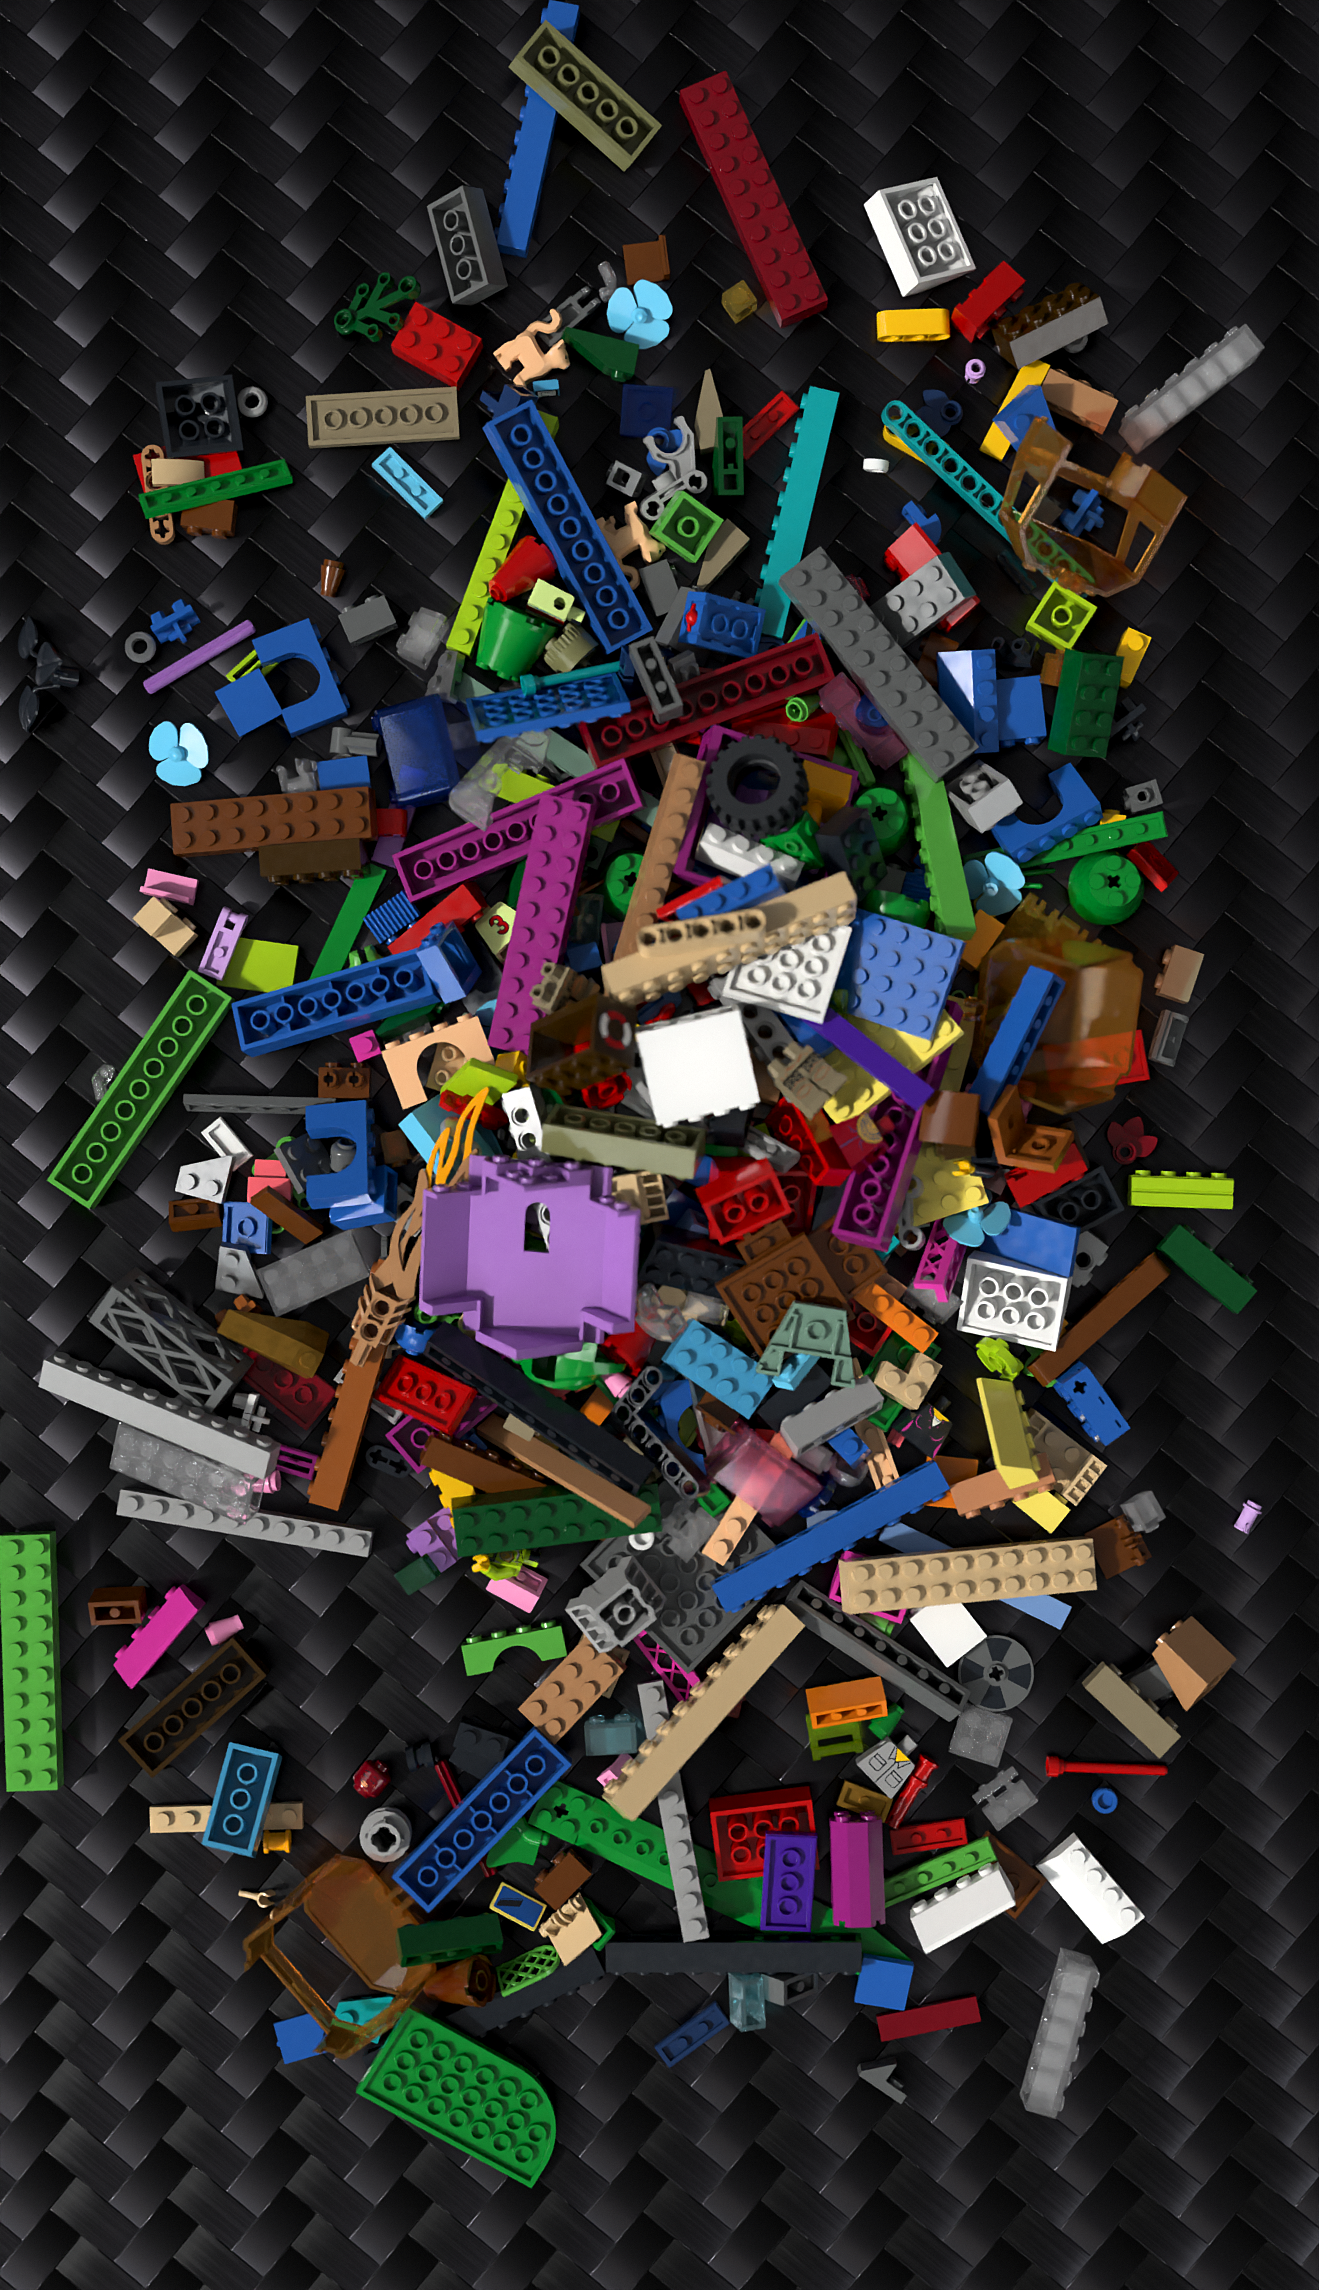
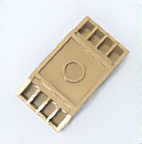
M639 1170L638 1172L612 1176L611 1195L615 1196L618 1201H628L631 1206L640 1209V1225L669 1219L661 1175Z
M1030 1408L1027 1412L1030 1421L1027 1431L1028 1434H1032L1036 1448L1032 1449L1033 1456L1044 1452L1047 1453L1058 1482L1053 1485L1054 1490L1077 1506L1106 1469L1107 1465L1076 1443L1036 1410Z

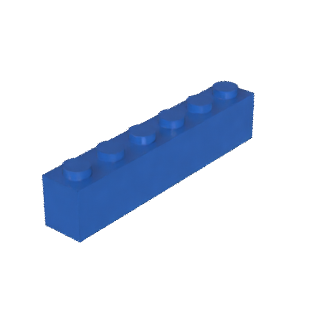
M1030 965L1027 973L1024 975L1017 994L1012 999L1011 1006L1001 1022L1000 1029L989 1047V1052L978 1070L976 1079L968 1091L969 1094L981 1095L979 1113L989 1116L1007 1084H1018L1065 987L1066 982L1056 974Z

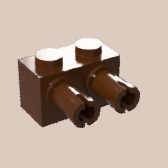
M325 1063V1067H319L318 1098L372 1099V1069L366 1068V1063H350V1068H340V1063Z

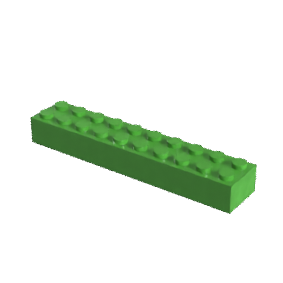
M189 970L47 1181L88 1209H95L231 1009V1003H234L236 999L196 972Z
M56 1531L5 1532L0 1535V1597L7 1792L58 1790L64 1784Z

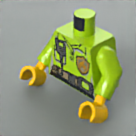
M529 1549L476 1555L473 1557V1560H476L478 1563L472 1566V1570L474 1572H482L494 1581H500L518 1576L522 1564L537 1567L541 1553Z

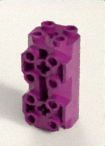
M867 1810L869 1812L859 1811L860 1814L849 1815V1811H835L834 1817L829 1818L831 1904L833 1924L839 1926V1921H844L845 1927L849 1928L874 1927L877 1920H879L881 1925L885 1924L882 1819L875 1814L874 1810Z

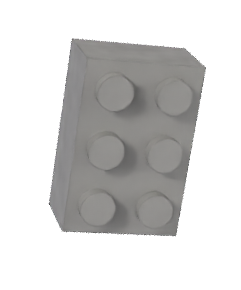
M977 760L945 784L948 803L952 812L981 833L992 829L996 822L1014 813L1017 807L1023 803L1010 780L981 760Z

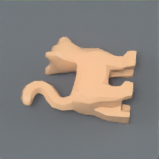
M550 310L551 323L543 321L531 323L524 332L517 335L515 340L504 343L493 353L506 372L512 368V363L516 360L523 364L525 368L513 380L516 385H524L527 388V384L543 378L552 369H567L569 367V356L563 339L554 344L547 354L542 352L535 339V334L538 331L549 334L556 332L561 327L562 316L558 310Z
M635 501L624 506L627 525L618 530L614 527L616 521L613 516L609 517L607 521L603 517L596 520L624 575L630 576L631 580L628 583L632 590L640 585L641 576L633 566L623 565L622 559L640 548L642 558L646 565L649 566L658 561L666 550L663 543L651 537L648 527L636 515L638 507Z

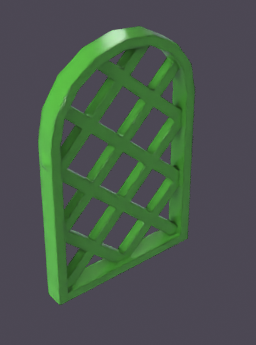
M543 1945L497 1966L498 1982L503 1997L553 1973L560 1963V1956L555 1947ZM546 1951H552L550 1956L544 1955ZM532 1956L537 1957L534 1963H529ZM541 1958L547 1959L543 1965L538 1964ZM553 1960L554 1963L550 1967L547 1966ZM516 1964L521 1965L518 1971L512 1970ZM525 1966L530 1967L527 1973L522 1972ZM535 1968L540 1969L536 1975L531 1974ZM509 1974H514L511 1981L505 1980ZM518 1976H523L524 1978L520 1983L515 1982Z

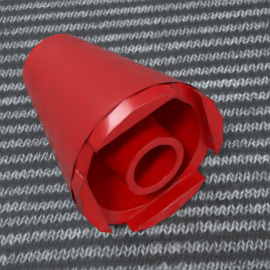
M528 535L519 540L489 581V593L495 600L508 601L534 589L538 579L549 582L557 576V573L554 571L558 568L557 562L545 544L542 543L539 546L534 542L537 538Z
M591 1040L574 1046L573 1054L589 1048ZM623 1071L619 1075L611 1076L602 1082L588 1086L586 1089H581L583 1099L589 1108H592V1106H597L598 1109L611 1107L625 1098L623 1093L627 1088L630 1092L632 1080L629 1074Z
M645 1306L635 1314L634 1331L608 1334L604 1337V1343L598 1344V1346H602L600 1351L608 1360H614L616 1364L627 1363L626 1368L629 1369L627 1374L637 1377L641 1373L666 1322L663 1315L654 1306Z

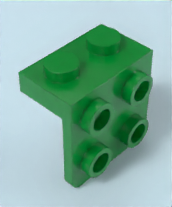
M804 810L800 818H795L794 825L789 831H784L777 836L769 834L768 838L759 839V842H757L767 848L774 849L800 862H804L801 872L824 867L814 835L820 827L807 810Z

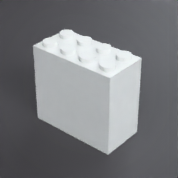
M737 1004L636 1027V1036L657 1125L663 1124V1127L678 1125V1120L687 1118L689 1122L698 1121L704 1118V1114L714 1112L715 1116L724 1115L730 1112V1108L739 1107L740 1110L755 1107V1103L760 1102Z

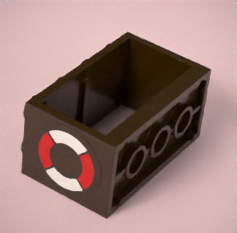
M596 993L532 1022L526 1080L536 1083L538 1087L549 1088L556 1091L558 1095L566 1096L633 1068L637 1010ZM591 1040L589 1048L573 1054L574 1046Z

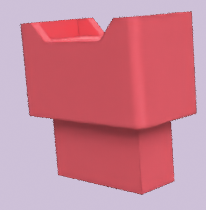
M255 1159L254 1177H248L247 1202H250L253 1195L269 1185L293 1203V1184L280 1161Z

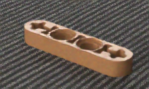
M156 445L146 446L141 453L146 493L170 487L161 486L158 489H154L150 486L152 462L147 458L151 457V452H155L157 456H160V458L156 459H166L162 449ZM173 513L149 518L151 534L156 542L163 545L171 543L175 538ZM158 520H163L165 528L170 530L165 534V538L157 534V532L161 531V525Z

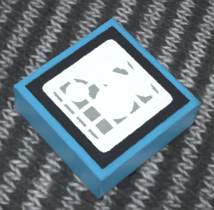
M557 379L533 382L534 394L539 398L560 396Z

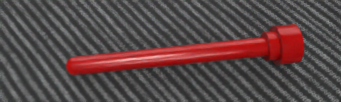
M1058 1756L1046 1757V1775L1050 1777H1058L1063 1772L1166 1775L1168 1773V1768L1165 1765L1065 1762L1063 1759H1059Z

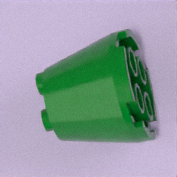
M488 597L484 607L476 665L486 670L496 671L497 675L509 681L512 679L520 683V677L527 675L545 651L546 644L555 637L559 627L551 626V622L529 614L522 608L510 604L506 605V602Z
M874 783L868 788L859 786L857 793L852 796L850 804H853V807L868 809L883 858L889 857L898 852L911 835L913 818L910 816L909 802L899 790L887 784ZM876 812L878 815L883 816L882 821H879L877 817L873 818L872 814Z
M629 847L617 850L605 858L596 873V877L604 879V883L595 887L597 900L602 909L617 921H625L636 884L634 883L633 887H630L626 880L632 877L633 872L636 873L637 879L645 849Z
M1106 850L1084 856L1073 867L1068 878L1069 901L1073 909L1084 920L1096 925H1113L1126 920L1138 909L1144 894V880L1140 869L1124 853L1115 850ZM1116 877L1117 879L1114 881L1113 887L1110 888L1108 886L1110 882L1108 879Z
M871 890L861 902L856 901V908L925 929L932 912L927 901L919 900L918 903H915L914 899L906 897V895L888 891Z

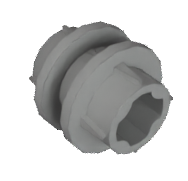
M386 1806L375 1809L367 1816L359 1836L361 1846L368 1856L377 1861L389 1862L396 1860L405 1853L409 1847L413 1832L411 1822L405 1813L398 1808ZM379 1828H389L390 1832L396 1835L393 1841L383 1840L382 1836L377 1833Z

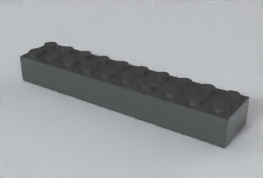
M821 546L780 577L778 585L815 632H818L822 641L935 783L976 752L979 748L976 742Z

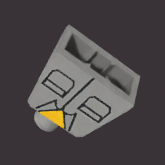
M906 1735L898 1744L890 1737H886L857 1757L855 1761L874 1783L892 1799L915 1767L914 1762L908 1755L918 1745L909 1735Z

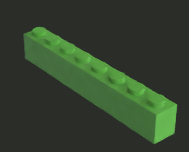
M906 747L902 757L899 758V767L901 772L905 774L904 790L906 795H909L911 802L909 804L910 816L914 818L916 825L914 827L915 840L919 841L920 844L919 859L920 863L924 864L926 871L924 882L931 894L929 905L936 917L934 922L935 932L960 941L971 940L977 929L944 780L941 778L935 783Z

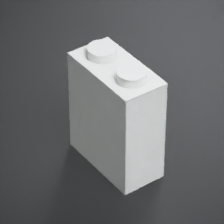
M962 1603L910 1608L909 1610L911 1613L908 1615V1618L947 1668L987 1637Z

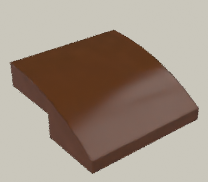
M934 1090V1094L923 1105L919 1141L974 1147L981 1095Z

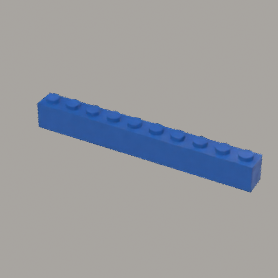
M549 0L548 8H543L541 24L547 20L574 44L580 17L579 6ZM527 84L525 97H528L526 106L522 105L519 118L523 123L521 130H516L514 145L517 146L516 155L511 154L509 169L512 170L510 179L506 178L503 193L507 194L505 203L500 204L498 218L501 219L500 228L495 227L494 230L499 253L527 258L558 117V112Z
M931 1459L714 1579L710 1584L725 1612L731 1611L735 1613L746 1606L744 1603L753 1598L756 1601L766 1596L768 1589L774 1586L780 1588L790 1582L789 1578L798 1573L801 1576L813 1569V1564L819 1561L825 1563L835 1557L834 1553L843 1548L846 1551L857 1545L856 1541L864 1536L867 1539L879 1533L878 1528L885 1524L892 1526L902 1519L901 1516L907 1512L913 1514L924 1507L923 1503L930 1499L937 1501L946 1495L945 1491L950 1489L937 1463Z

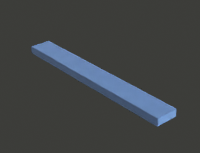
M901 1522L892 1526L885 1524L878 1538L879 1541L904 1553L953 1549ZM1050 1595L999 1599L1060 1630L1072 1608L1070 1605Z

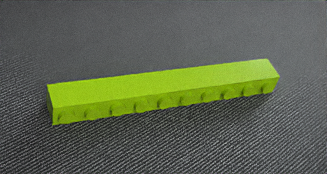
M537 410L554 441L559 427L558 417ZM509 478L446 644L448 650L457 651L471 660L480 639L484 607L488 597H492L489 593V581L513 550L527 513Z

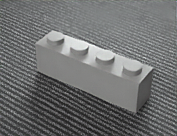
M868 1375L862 1378L855 1377V1388L844 1387L839 1391L835 1389L829 1392L824 1400L819 1403L812 1402L800 1414H791L782 1421L780 1435L796 1458L882 1409L884 1398Z

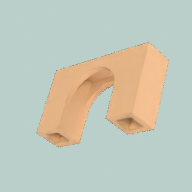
M470 1012L457 1017L458 1022L448 1026L446 1021L433 1026L434 1031L424 1034L422 1030L409 1035L410 1040L400 1043L398 1039L385 1044L386 1049L382 1050L381 1053L403 1109L428 1099L418 1075L417 1061L421 1052L433 1043H451L464 1053L467 1061L473 1057L495 1066V1060L490 1047L487 1046L488 1042L478 1015L472 1017Z

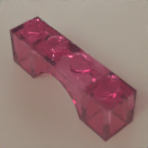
M843 672L819 690L821 699L819 704L827 714L832 712L836 717L837 725L843 731L848 730L853 735L851 739L858 748L864 747L866 749L868 758L875 766L879 764L884 770H887L909 752L890 725L871 727L858 720L856 709L861 700L859 690Z

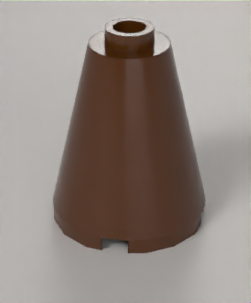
M476 1954L428 1974L423 1983V1990L427 1997L432 2000L481 2008L487 2006L486 2004L494 1999L496 1976L491 1974L489 1966H493L491 1961L485 1955Z

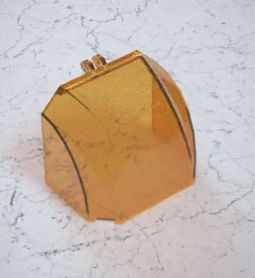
M1020 937L1003 940L981 958L977 997H967L964 999L965 1006L976 1007V1012L968 1011L963 1013L962 1020L968 1022L975 1021L971 1056L978 1069L982 1066L989 1052V1047L1000 1029L1001 1022L1011 1006L1012 999L1016 996L1022 979L1031 965L1056 974L1066 984L1017 1084L1020 1099L1062 1115L1112 1100L1116 1094L1114 1088L1121 1077H1127L1130 1073L1133 1059L1143 972L1141 969L1136 968L1132 962L1133 956L1131 953L1103 945L1061 938Z

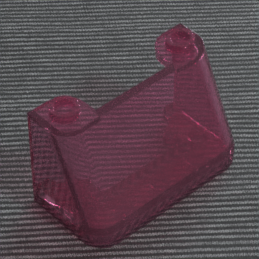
M738 1417L730 1428L735 1432V1435L727 1431L704 1460L706 1475L711 1483L716 1485L719 1482L762 1514L761 1519L772 1528L775 1525L781 1527L822 1491L824 1486L814 1474L806 1468L803 1469L799 1464L794 1463L765 1441L758 1433L749 1429V1425Z

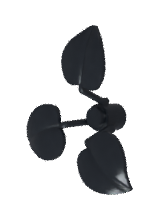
M28 616L18 640L20 656L27 659L31 654L37 658L38 664L36 682L40 686H35L34 688L26 686L19 701L20 721L24 730L29 733V729L33 725L39 711V696L37 693L45 689H59L60 685L75 688L79 681L78 668L62 665L64 660L57 654L51 643L44 642L39 652L35 651L34 647L38 642V630L32 616ZM48 680L53 681L52 684L44 685Z

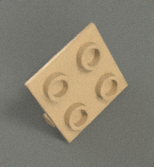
M448 1042L437 1043L425 1087L440 1091L441 1087L467 1062L464 1053L457 1046Z
M580 1893L570 1898L556 1913L554 1912L546 1922L541 1924L539 1929L543 1937L547 1935L550 1937L564 1966H567L603 1935Z

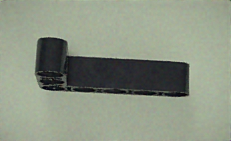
M667 1364L650 1366L644 1369L614 1405L612 1418L639 1450L656 1465V1469L681 1497L686 1500H692L706 1496L711 1488L708 1477L649 1412L673 1383L674 1371ZM657 1372L659 1373L660 1381L657 1379ZM643 1426L646 1429V1435L643 1432ZM660 1445L662 1447L663 1453L660 1452ZM676 1463L679 1466V1472L676 1469ZM693 1482L696 1485V1491L693 1489Z

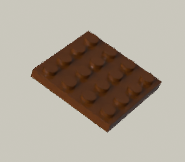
M804 1231L751 1264L745 1265L715 1283L717 1290L760 1358L794 1300L844 1308L847 1323L856 1318L855 1313ZM784 1351L782 1361L795 1354V1352Z

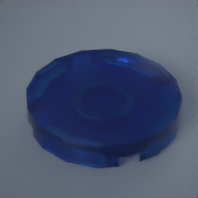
M828 1473L816 1476L804 1487L797 1497L794 1510L802 1518H808L818 1513L819 1509L817 1507L821 1503L823 1505L827 1504L836 1489L835 1479Z

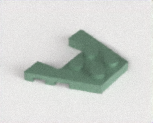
M794 1300L757 1363L756 1373L779 1376L784 1351L835 1359L831 1384L855 1388L845 1309Z

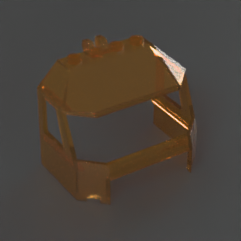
M1035 416L1017 450L1002 506L998 512L1016 555L1023 561L1022 565L1033 572L1039 569L1043 571V575L1052 580H1056L1058 577L1059 586L1064 589L1070 588L1071 591L1079 595L1084 591L1093 597L1096 594L1108 597L1138 584L1188 496L1152 467L1143 464L1141 468L1131 462L1133 456L1126 452H1123L1109 478L1066 460L1065 457L1072 444L1046 423L1049 419L1048 417ZM1027 471L1039 481V486L1026 510L1022 513L1012 509L1023 475ZM1055 475L1087 489H1094L1099 494L1129 510L1116 557L1085 539L1033 518L1053 479H1057ZM1142 521L1155 533V536L1133 572L1125 565V560L1138 524Z
M340 1854L334 1855L292 1890L243 1940V1949L246 1951L247 1960L244 1962V1972L261 1957L324 2030L326 2035L312 2052L322 2054L326 2051L334 2053L335 2058L345 2060L394 2026L437 1969L436 1963L400 1968L395 1943L397 1928L405 1924L420 1925L406 1909L415 1899L409 1895L403 1902H400L396 1896L402 1893L404 1889L399 1884L390 1890L365 1860ZM303 1902L305 1913L369 1988L396 1995L377 2016L363 2026L339 2020L274 1944L273 1925Z

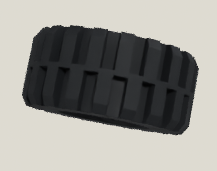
M756 734L754 739H750L749 735L741 737V742L735 744L732 741L729 743V748L725 752L721 750L716 755L718 761L711 763L709 770L712 774L707 775L706 784L709 787L707 789L708 798L720 821L725 827H729L731 832L737 835L743 833L744 837L753 839L754 835H758L759 839H766L770 833L777 836L782 833V828L786 826L789 829L794 825L793 819L795 817L800 818L804 811L801 806H806L809 799L807 795L810 791L807 780L808 776L795 751H792L790 745L786 742L780 743L779 739L773 736H769L767 740L764 734ZM759 770H770L780 775L781 779L778 789L766 801L758 804H745L736 799V791L740 782L750 773Z

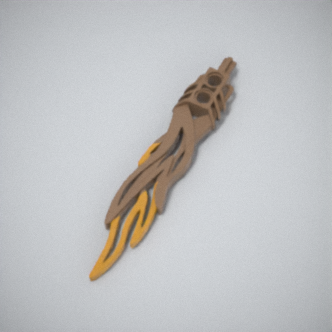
M489 1087L482 1089L471 1100L460 1116L455 1130L452 1149L444 1167V1157L451 1127H447L439 1136L426 1169L423 1168L419 1172L414 1200L409 1209L400 1217L394 1228L389 1256L374 1274L371 1273L369 1277L370 1286L365 1285L364 1298L360 1296L358 1300L359 1309L351 1324L352 1329L356 1331L353 1337L359 1339L349 1361L356 1366H364L372 1347L377 1348L381 1344L388 1345L391 1342L398 1326L406 1320V1318L402 1319L404 1313L409 1312L412 1308L407 1307L417 1297L416 1288L421 1268L422 1233L409 1256L406 1269L404 1268V1256L410 1236H413L422 1228L423 1189L432 1188L433 1168L439 1148L436 1184H446L448 1175L457 1158L461 1131L465 1120L475 1107L467 1130L463 1161L448 1185L456 1186L457 1182H468L469 1155H479L478 1148L472 1151L474 1132L489 1093ZM411 1215H412V1219H411L410 1225H409V1227H408V1230H407V1232H406L404 1238H403L402 1241H401V1236H402L403 1230H404V1228H405V1226H406V1224H407L409 1218H410ZM393 1283L397 1297L380 1288ZM380 1300L388 1303V1313L379 1311L378 1302ZM360 1316H361V1317H362V1320H361L359 1326L357 1327V1323H358V1321H359V1319H360ZM369 1323L377 1326V1336H371L367 1332V1325ZM392 1328L387 1339L384 1340V1337L388 1329Z

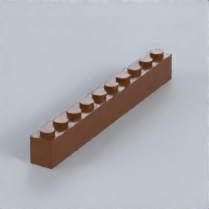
M381 1257L378 1262L374 1261L370 1275L371 1273L374 1274L387 1258ZM393 1283L380 1288L397 1297ZM380 1300L378 1302V1309L382 1313H388L389 1305L386 1301ZM360 1316V1319H359L357 1325H359L360 1322H361V1320H362V1317H361V1316ZM369 1323L367 1325V1332L371 1336H377L378 1328L375 1324ZM392 1328L388 1329L384 1337V1340L387 1339ZM353 1336L349 1345V1349H352L351 1356L359 1339ZM381 1344L377 1348L372 1347L363 1367L354 1365L349 1361L350 1359L345 1360L342 1369L345 1378L343 1383L338 1384L335 1397L339 1398L336 1408L332 1407L328 1422H332L329 1432L325 1431L321 1446H324L322 1456L317 1457L314 1470L318 1471L316 1479L311 1480L307 1494L311 1495L310 1503L336 1511L340 1510L343 1506L389 1344Z

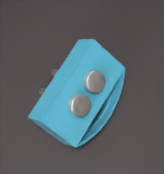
M439 1094L411 1112L398 1124L419 1152L412 1159V1162H415L414 1165H419L424 1160L428 1164L439 1136L447 1127H451L443 1167L449 1158L456 1126L461 1115L453 1111L448 1112L440 1107L441 1095ZM465 1120L462 1128L459 1151L453 1168L448 1175L447 1185L456 1175L463 1161L470 1120ZM477 1123L472 1151L478 1148L479 1155H503L492 1130L486 1129ZM440 1148L437 1152L433 1168L434 1174L432 1176V1185L436 1183L435 1177L437 1174Z

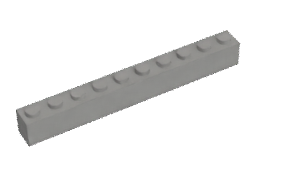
M55 1352L43 1362L38 1387L262 1480L275 1471L281 1444L273 1441L269 1436L259 1435L251 1432L247 1427L229 1423L225 1418L212 1416L205 1413L201 1408L183 1404L179 1399L161 1395L157 1390L139 1386L135 1381L122 1379L115 1376L111 1371L93 1367L89 1362L76 1360L64 1352Z
M127 1486L120 1491L116 1514L368 1557L371 1554L375 1528Z
M663 1679L640 1682L637 1685L646 1736L650 1741L657 1734L655 1731L657 1726L666 1719L668 1721L670 1719ZM679 1769L659 1791L657 1797L683 1941L688 1942L709 1938V1929Z

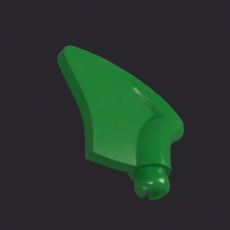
M522 1816L489 1850L486 1859L487 1867H496L512 1862L534 1865L539 1844L548 1845L550 1833L530 1826L525 1816Z

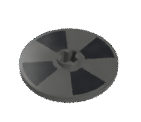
M987 1635L985 1639L960 1658L958 1664L959 1684L971 1692L968 1700L977 1707L987 1711H1005L1017 1706L1028 1695L1033 1684L1034 1667L1031 1657L1020 1643L1004 1635ZM993 1667L1002 1670V1673L999 1674V1679L989 1676L993 1671Z

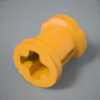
M286 1829L285 1832L264 1831V1853L285 1850L286 1853L291 1852L292 1837L290 1829Z

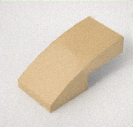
M151 459L153 487L175 486L205 478L204 461Z

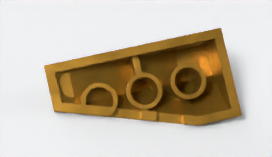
M228 1309L217 1330V1333L305 1379L314 1376L324 1356L329 1337L328 1332L309 1322Z

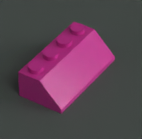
M184 1584L179 1586L178 1589L175 1586L170 1589L164 1597L167 1602L162 1608L158 1605L148 1616L151 1621L146 1627L140 1625L131 1636L135 1640L129 1647L124 1644L115 1655L118 1660L113 1666L131 1689L144 1678L206 1604Z

